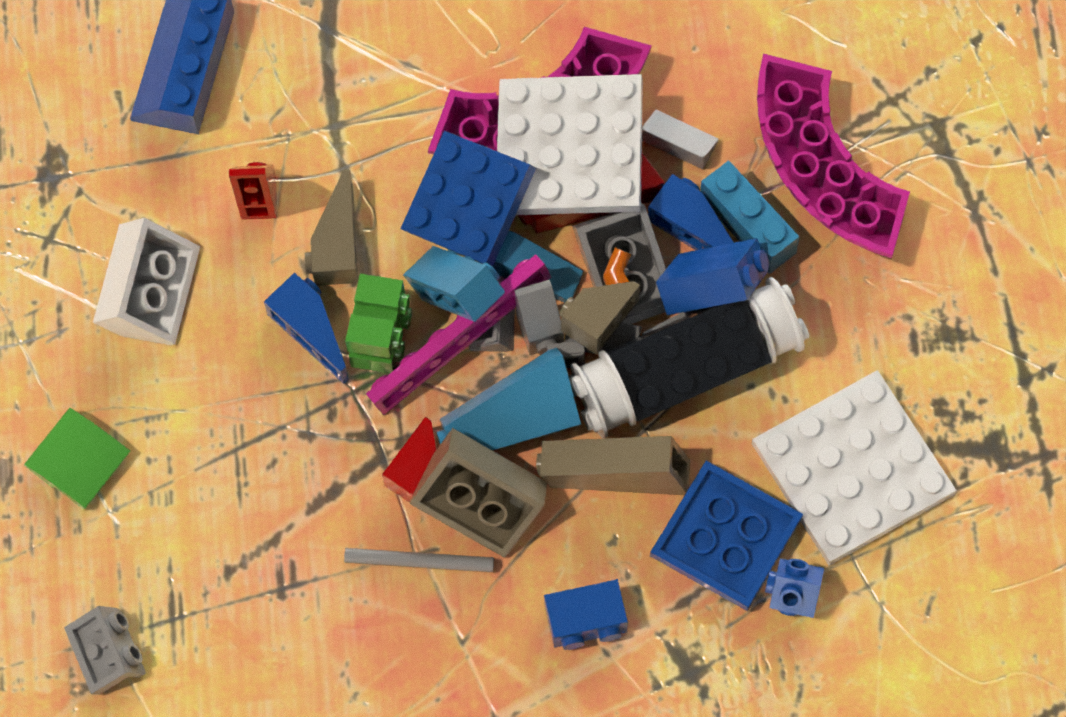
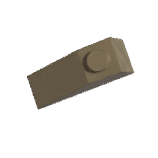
M350 170L342 172L311 237V252H305L306 274H313L314 283L317 286L358 283L354 195Z

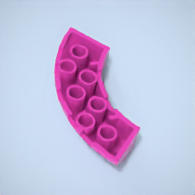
M584 27L575 46L561 62V66L547 77L640 74L652 45ZM450 89L428 148V154H434L444 131L497 151L499 95H496V92L471 93Z
M763 53L757 90L758 119L770 160L781 180L794 198L829 230L868 251L892 258L910 191L886 183L869 171L866 173L851 159L852 155L842 143L839 135L835 133L831 122L829 86L832 71Z

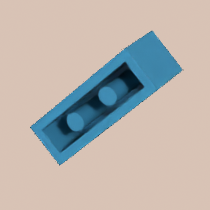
M729 160L701 181V192L706 197L719 220L740 242L758 239L761 250H764L768 256L769 274L797 253L798 234Z
M432 246L403 274L422 301L473 322L481 317L505 293V290L497 281L500 276L491 265L486 262L483 264L478 263L470 256L462 257L453 251H446Z

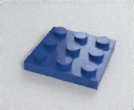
M444 131L400 229L462 256H470L481 264L486 262L493 267L537 168L511 156Z
M705 461L652 548L650 557L748 611L768 578L769 571H772L801 522L803 514L714 464Z

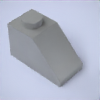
M550 280L515 290L516 317L529 355L536 353L542 355L547 352V344L564 343V333L561 332V319Z

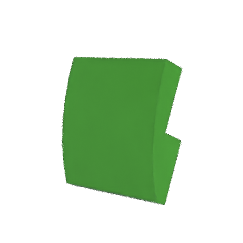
M69 408L24 463V466L50 487H55L79 507L85 509L129 454L130 450L93 422Z

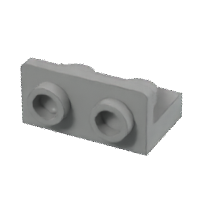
M97 606L64 627L90 693L94 695L102 694L128 677L140 678L146 674L142 665V654L137 646L134 645L128 631L129 624L127 618L118 608Z

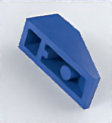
M672 174L648 206V216L652 224L694 250L734 243L706 197L699 190V187L687 178L680 179Z
M294 272L264 301L267 315L344 384L349 380L347 369L320 297L322 292L309 278L303 280Z

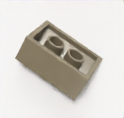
M452 428L433 454L410 499V504L505 558L544 507L547 482Z

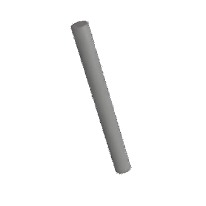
M345 548L344 555L345 563L493 572L494 557Z

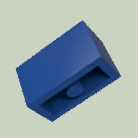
M618 579L544 595V605L554 648L562 646L564 650H572L584 646V641L597 638L601 642H609L621 638V633L627 632L628 621Z

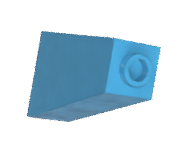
M558 348L548 350L440 418L443 430L437 431L439 444H441L451 429L454 428L490 450H496L580 425L581 422L562 353Z

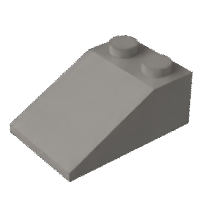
M641 204V212H612L572 226L593 287L605 285L603 273L615 247L631 254L624 273L629 282L635 281L640 285L638 303L624 319V323L632 324L666 312L656 281L666 270L644 204Z

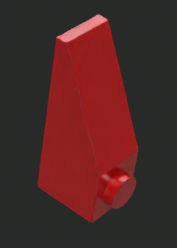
M252 162L247 164V166H236L229 169V178L241 220L277 218V179L273 165Z

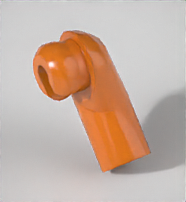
M616 247L614 248L603 273L605 285L629 282L624 271L631 257L630 253Z

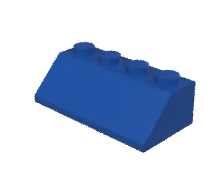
M232 0L165 1L130 116L131 121L199 135L234 15Z

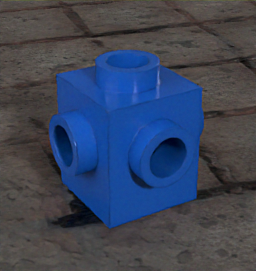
M780 558L777 572L769 571L765 593L772 594L769 608L778 610L780 613L788 616L802 615L814 618L824 568L809 565L800 559L786 560Z

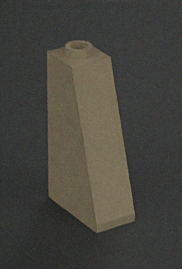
M672 436L542 441V452L537 455L536 459L538 475L551 488L685 495L689 489L690 459Z

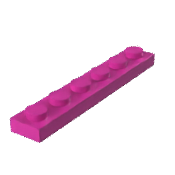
M536 254L529 260L521 261L516 265L509 277L501 283L499 282L505 293L475 322L457 315L456 320L445 329H439L434 332L428 339V343L421 349L406 355L401 360L400 366L393 372L378 378L366 395L382 415L390 411L516 307L515 290L552 278L545 264Z

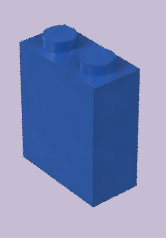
M757 238L678 254L656 281L666 314L671 315L748 300L768 272V256L764 250H761Z

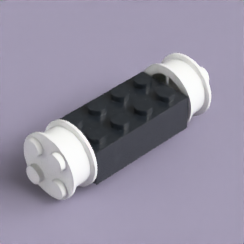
M773 277L767 278L765 286L754 290L748 300L703 308L610 350H603L599 352L598 359L579 367L576 363L571 364L572 375L568 377L573 396H579L585 408L580 412L589 431L593 429L603 439L607 438V431L622 424L628 423L630 426H634L636 421L643 420L762 366L772 365L776 363V356L792 349L797 352L803 351L805 347L804 340L809 338V332L804 321L801 318H797L792 307L795 304V299L787 284L780 286Z

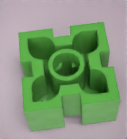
M360 274L354 298V310L350 317L345 339L347 352H350V365L354 368L391 373L395 369L396 362L400 363L404 357L405 341H402L403 329H409L412 318V308H409L410 294H405L403 280Z

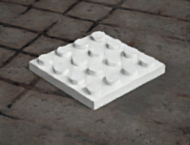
M642 74L500 79L497 151L537 168L516 215L641 212Z
M878 370L752 439L754 449L791 507L803 514L801 523L829 566L949 499L957 491Z

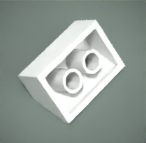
M146 218L119 224L93 323L122 337L175 345L200 246Z

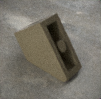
M632 281L582 289L575 299L573 297L568 298L560 310L561 332L597 355L638 303L640 285Z

